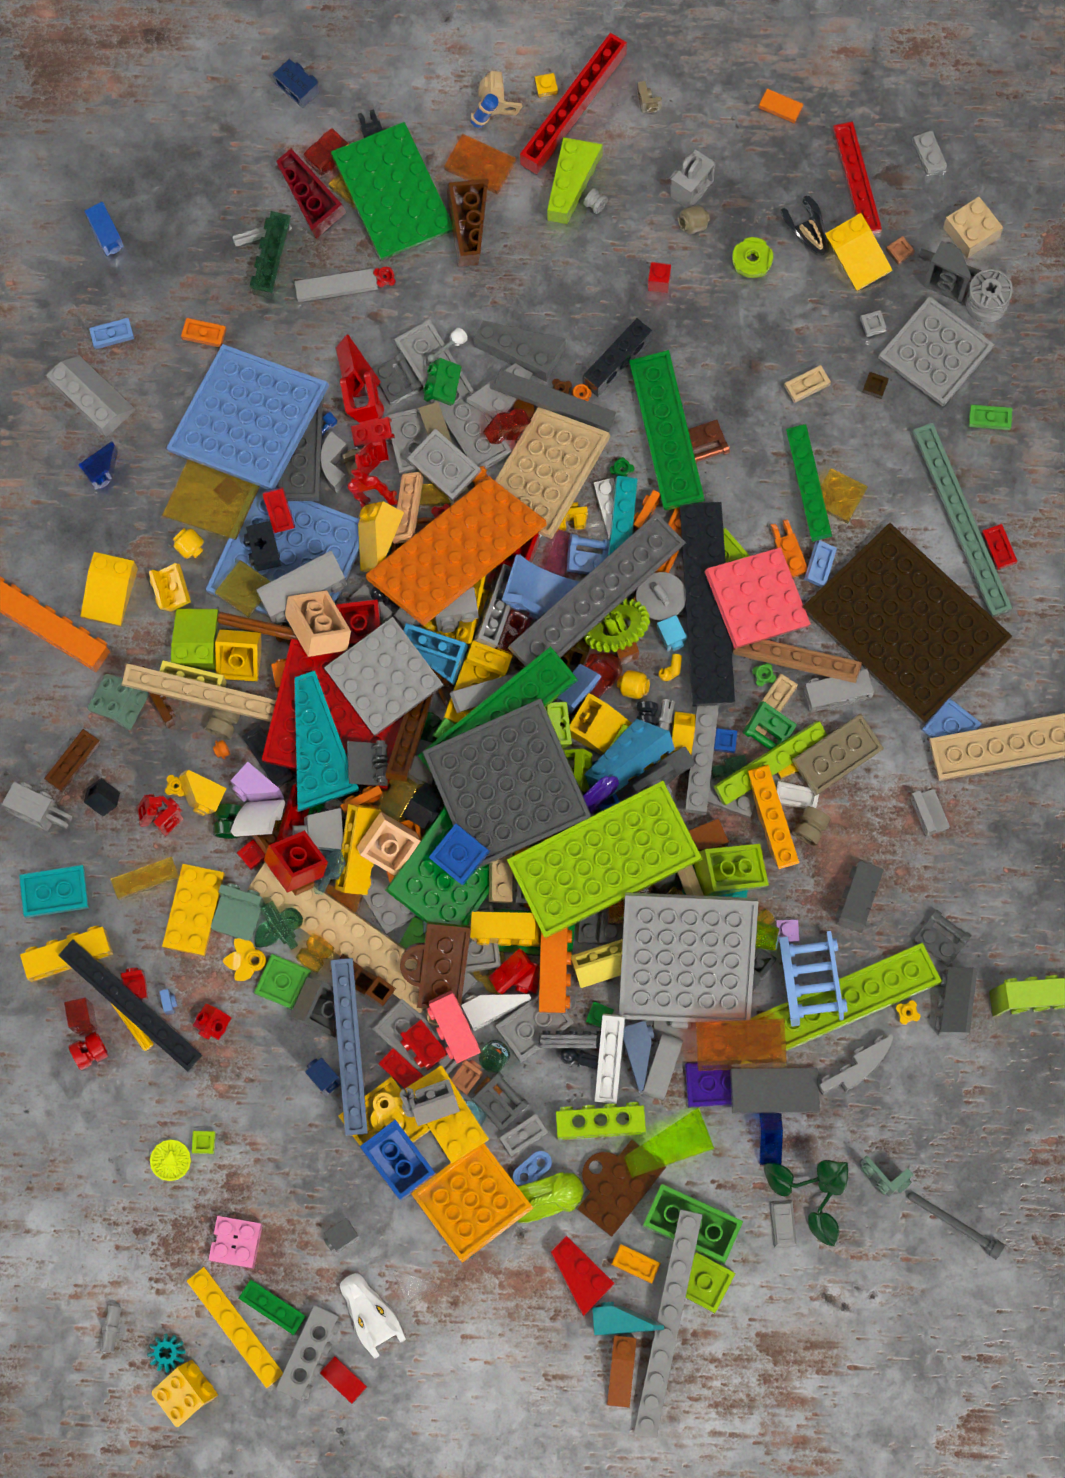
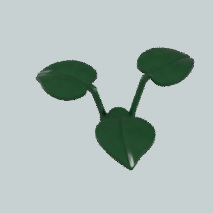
M823 1160L817 1165L818 1177L800 1183H793L794 1176L785 1166L778 1163H767L764 1171L768 1184L780 1196H789L792 1193V1188L819 1182V1189L827 1193V1196L819 1206L817 1213L811 1212L809 1214V1228L819 1241L829 1246H836L839 1238L838 1223L830 1214L822 1213V1210L832 1195L844 1193L848 1182V1162Z

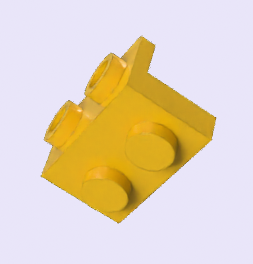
M174 563L160 571H149L150 584L154 589L155 601L160 609L172 612L191 602L180 564Z

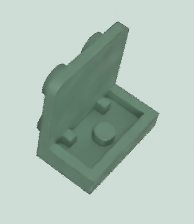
M106 674L88 706V710L112 719L123 728L131 730L149 693L121 686L123 678Z
M228 883L227 886L221 884L218 891L221 898L212 920V930L250 941L265 903L263 898L260 897L259 892L254 890L245 892L240 890V887L235 884Z
M867 1155L860 1162L862 1172L868 1178L873 1177L877 1182L876 1188L883 1195L887 1194L890 1197L896 1191L901 1193L912 1183L910 1179L913 1173L908 1168L890 1182Z

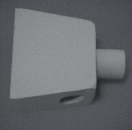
M341 808L306 816L304 818V825L293 826V835L305 830L318 849L341 851L343 841Z

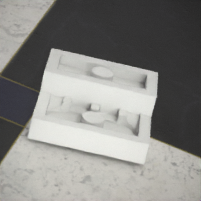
M285 801L246 802L235 818L231 833L234 836L272 834L275 820H281Z

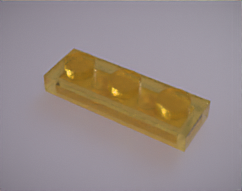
M169 857L112 878L111 881L117 899L121 900L179 878L173 858Z

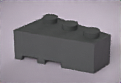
M862 861L858 862L857 867L852 866L849 878L852 879L851 885H846L842 898L846 899L844 906L839 905L835 918L839 919L837 925L859 933L863 932L884 869Z

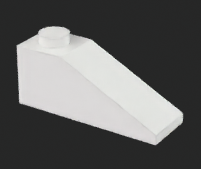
M529 994L480 995L478 997L472 995L464 1000V1004L461 1007L473 1031H476L519 1009L532 999Z

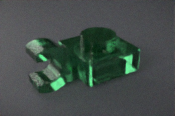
M745 754L724 759L725 765L712 767L713 779L726 775L729 777L746 766L748 763Z

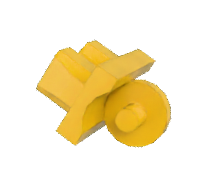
M573 502L556 532L566 531L567 521H574L576 530L585 529L586 519H588L587 506L578 507V502Z

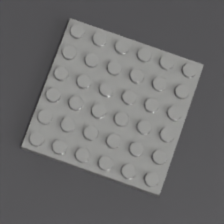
M625 892L619 1015L625 1016V1019L750 1025L758 898Z

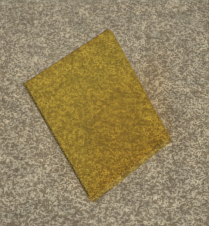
M187 459L162 516L236 540L260 486Z

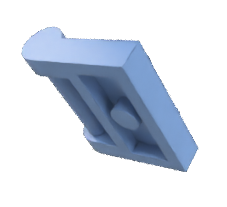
M570 534L566 571L588 575L608 557L609 540L604 539L600 541L578 537L577 534ZM579 545L601 549V554L578 551L576 547Z

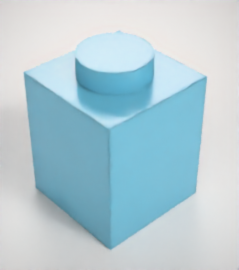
M677 615L657 623V631L667 651L671 649L676 651L684 647L687 636Z

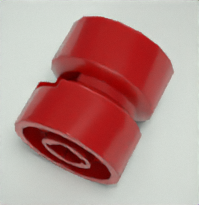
M97 1032L86 1036L83 1042L78 1040L68 1046L75 1063L81 1071L92 1066V1061L99 1062L109 1057Z

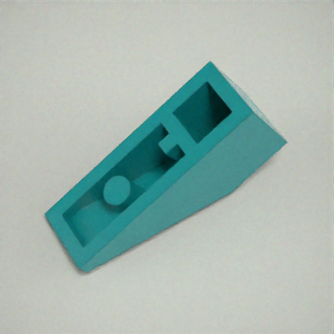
M602 1302L601 1307L593 1308L594 1335L664 1330L663 1324L624 1306H614V1302Z

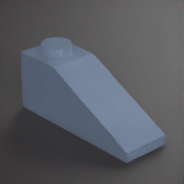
M646 1021L625 1026L623 1043L639 1094L644 1091L652 1044L651 1039L654 1038L651 1025L647 1026Z

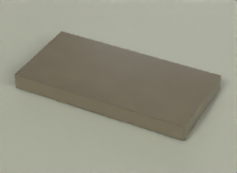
M860 713L792 759V762L816 796L884 748Z

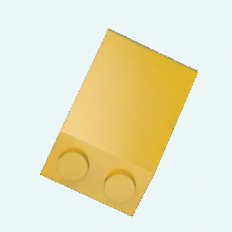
M862 213L825 233L829 244L856 291L893 271Z
M384 501L365 505L359 514L360 571L362 572L371 571L386 559L404 514L403 511Z
M97 552L93 553L87 575L81 618L122 626L138 571L133 560Z

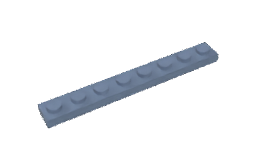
M353 958L331 960L345 1135L368 1134Z

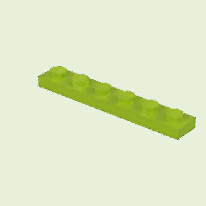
M815 721L714 785L713 787L722 804L727 805L752 789L748 770L769 765L773 776L792 764V759L826 737L827 734L821 722Z

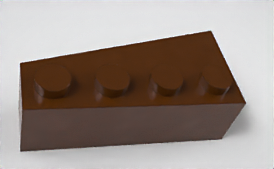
M488 179L448 183L447 199L458 267L474 266L479 263Z

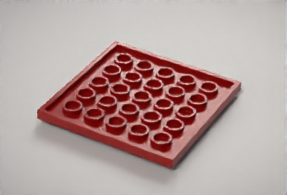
M291 639L262 762L297 770L295 677L312 671L316 672L347 758V741L376 743V741L383 740L387 745V763H389L404 715L374 736L324 668L346 651L308 657L299 640ZM379 786L380 789H388V786Z

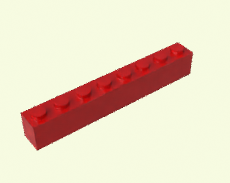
M611 32L520 153L521 166L536 175L540 172L563 141V137H566L626 56L627 42Z

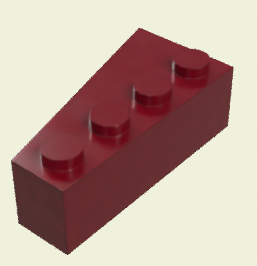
M292 148L276 160L311 231L317 239L347 213L345 208Z

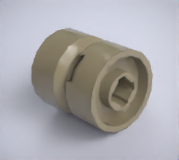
M214 708L212 713L215 717L210 718L205 730L212 735L230 740L234 732L232 724H237L241 715Z
M806 806L801 816L802 822L797 823L792 834L806 844L817 846L822 837L821 831L826 830L831 819L822 811Z

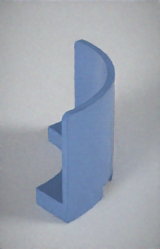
M517 554L502 601L517 611L521 609L530 612L529 617L538 620L572 590L579 581L544 570Z

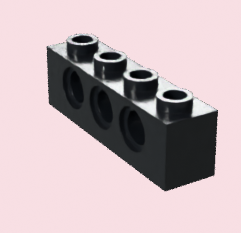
M636 318L583 374V384L599 397L630 364L629 360L635 359L652 341L653 330Z

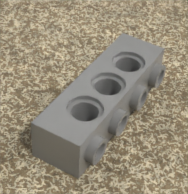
M503 564L495 572L472 641L474 640L492 648L497 647L510 610V606L503 602L502 598L512 567Z
M314 1305L276 1390L300 1401H303L304 1397L308 1399L313 1389V1386L310 1385L314 1376L318 1377L323 1366L320 1364L323 1355H328L332 1344L329 1343L333 1334L337 1335L342 1323L339 1322V1316ZM318 1327H323L326 1331L325 1337L317 1340L314 1336V1331ZM308 1348H314L316 1351V1357L311 1361L305 1358V1351ZM298 1369H304L307 1373L306 1379L302 1382H298L295 1378V1373Z

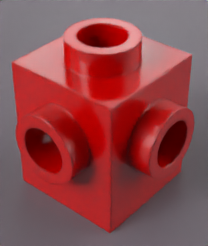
M205 1003L192 1026L199 1030L198 1034L203 1038L209 1040L212 1037L219 1040L225 1033L232 1017L218 1008Z

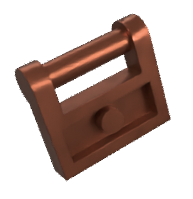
M717 419L688 429L693 451L715 443L720 445L694 454L696 464L699 461L722 453L723 455L730 453L729 446Z

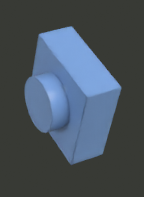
M168 989L159 991L166 1015L175 1014L174 1007L178 1006L175 994H171Z

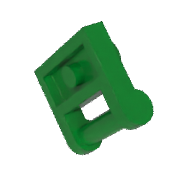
M762 701L759 703L750 722L745 726L743 734L747 737L751 736L771 750L789 739L797 724ZM757 725L779 739L778 742L774 743L756 730Z

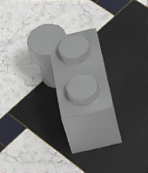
M449 1079L415 1091V1096L411 1088H406L407 1094L404 1089L400 1092L404 1114L407 1117H415L418 1126L460 1112Z

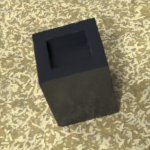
M100 778L87 788L84 803L101 816H105L117 807L120 792Z

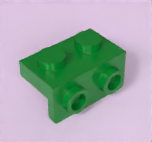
M443 358L430 363L427 369V374H429L428 380L423 389L425 393L424 400L428 402L434 399L450 406L453 405L462 366Z

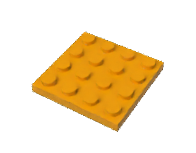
M485 1144L476 1148L457 1162L450 1163L411 1193L462 1263L533 1209L532 1205Z

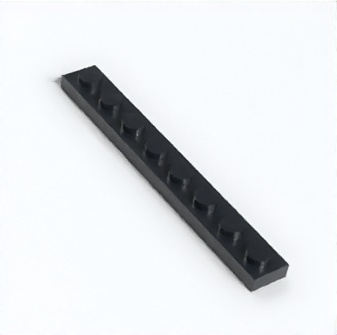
M74 939L58 955L187 1072L203 1056Z

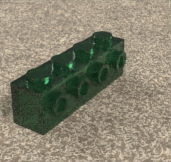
M271 211L270 217L265 219L264 229L266 234L260 240L259 249L262 250L260 257H256L254 265L257 271L255 276L252 275L249 286L252 288L253 295L273 299L291 225V215Z

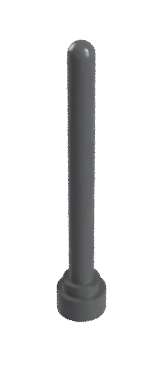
M914 1192L908 1194L910 1201L985 1247L986 1251L989 1252V1256L997 1260L1005 1247L1004 1243L999 1240L997 1242L995 1240L990 1241Z

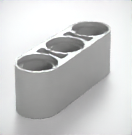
M662 1034L643 1094L664 1101L684 1040Z

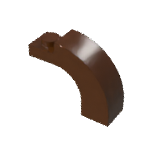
M342 954L339 959H350V958L347 957L346 955ZM353 961L356 992L372 1003L383 1007L396 988L380 976H374Z

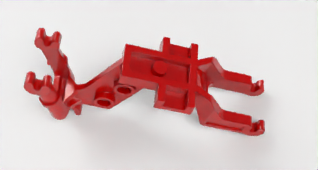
M372 370L364 372L369 402L368 405L357 408L355 406L352 388L348 384L349 377L340 378L345 412L360 423L351 426L354 447L364 446L355 454L357 469L351 470L355 478L351 479L347 485L354 498L360 502L361 509L371 502V499L363 492L372 489L378 490L389 505H397L398 502L395 498L397 495L395 490L390 491L387 485L382 483L377 476H369V473L381 462L389 461L386 440L395 438L390 425L392 419L390 417L383 418L384 405L379 399L376 380L372 377L374 374Z

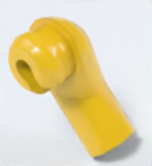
M672 654L671 665L659 671L661 680L671 681L680 674L682 655Z

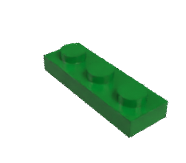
M251 1279L238 1298L294 1336L307 1317Z

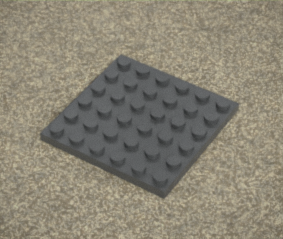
M538 699L423 751L453 826L456 823L459 824L490 850L477 869L556 835L592 817L542 699Z

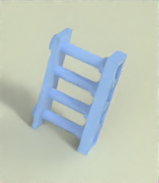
M827 931L826 942L793 946V944H789L788 936L780 937L779 942L791 1026H800V1018H803L804 1015L838 1011L839 1020H844V1012H848L846 999L841 998L834 951H838L837 938H832L831 931ZM829 950V962L798 966L791 962V957H795V954ZM832 970L834 981L799 986V984H795L794 977H798V974ZM835 990L837 1002L802 1006V1004L798 1005L797 997H801L802 994Z

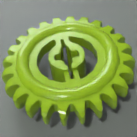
M625 599L622 605L620 603L583 638L587 645L600 652L603 650L605 652H610V650L617 652L619 648L624 650L625 646L631 647L633 642L637 643L639 637L645 635L644 632L648 630V625L650 624V615L640 601L636 603L634 599H631L628 602ZM623 618L631 621L628 629ZM605 626L607 627L610 636L603 634V628Z

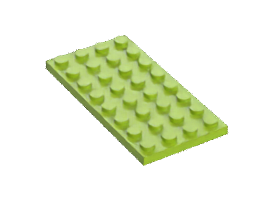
M661 781L507 859L544 938H548L625 899V892L637 893L697 863L703 858L664 781Z

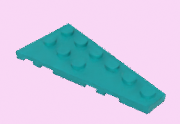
M312 671L295 677L297 802L299 812L356 792L359 788L357 784H349L348 758L316 672Z

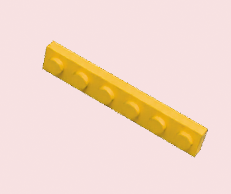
M203 1267L190 1277L187 1283L264 1386L269 1388L282 1377V1369L207 1269Z

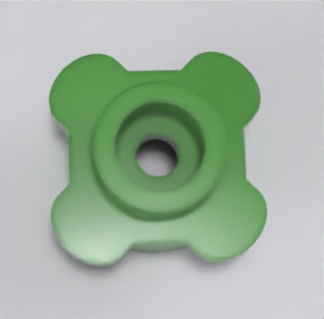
M766 663L765 665L753 668L752 673L756 676V684L762 687L766 683H774L776 681L771 664Z

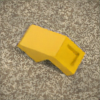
M675 711L672 732L675 750L670 755L682 747H686L690 755H692L696 714Z

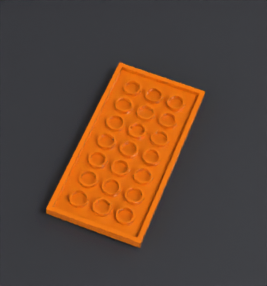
M488 476L366 574V579L424 626L547 526L546 520Z

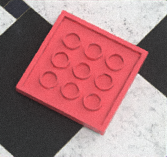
M781 547L705 570L734 649L811 625L806 611L802 608L803 603Z

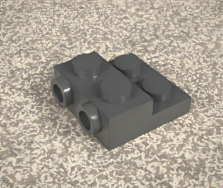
M619 901L580 921L578 943L605 945L623 939L624 901Z

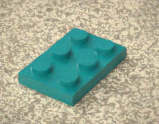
M83 865L19 875L23 915L25 918L89 908L85 867Z

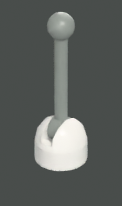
M456 328L452 331L450 341L434 354H429L427 357L428 361L434 362L436 357L452 344L455 346L464 344L468 340L465 331L461 328Z

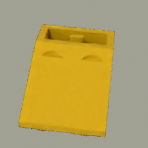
M588 693L570 724L571 738L603 755L610 747L622 725L625 724L629 727L632 722L604 701Z

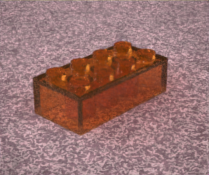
M784 1019L696 1022L698 1071L786 1068Z

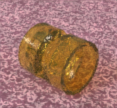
M312 933L307 939V948H301L295 959L318 974L324 966L322 959L330 957L335 948L318 935Z

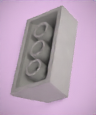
M81 356L61 361L46 374L50 384L105 437L110 435L136 411Z
M331 550L258 588L257 593L269 618L274 623L286 620L285 611L288 596L326 590L329 594L332 592L337 593L347 583Z

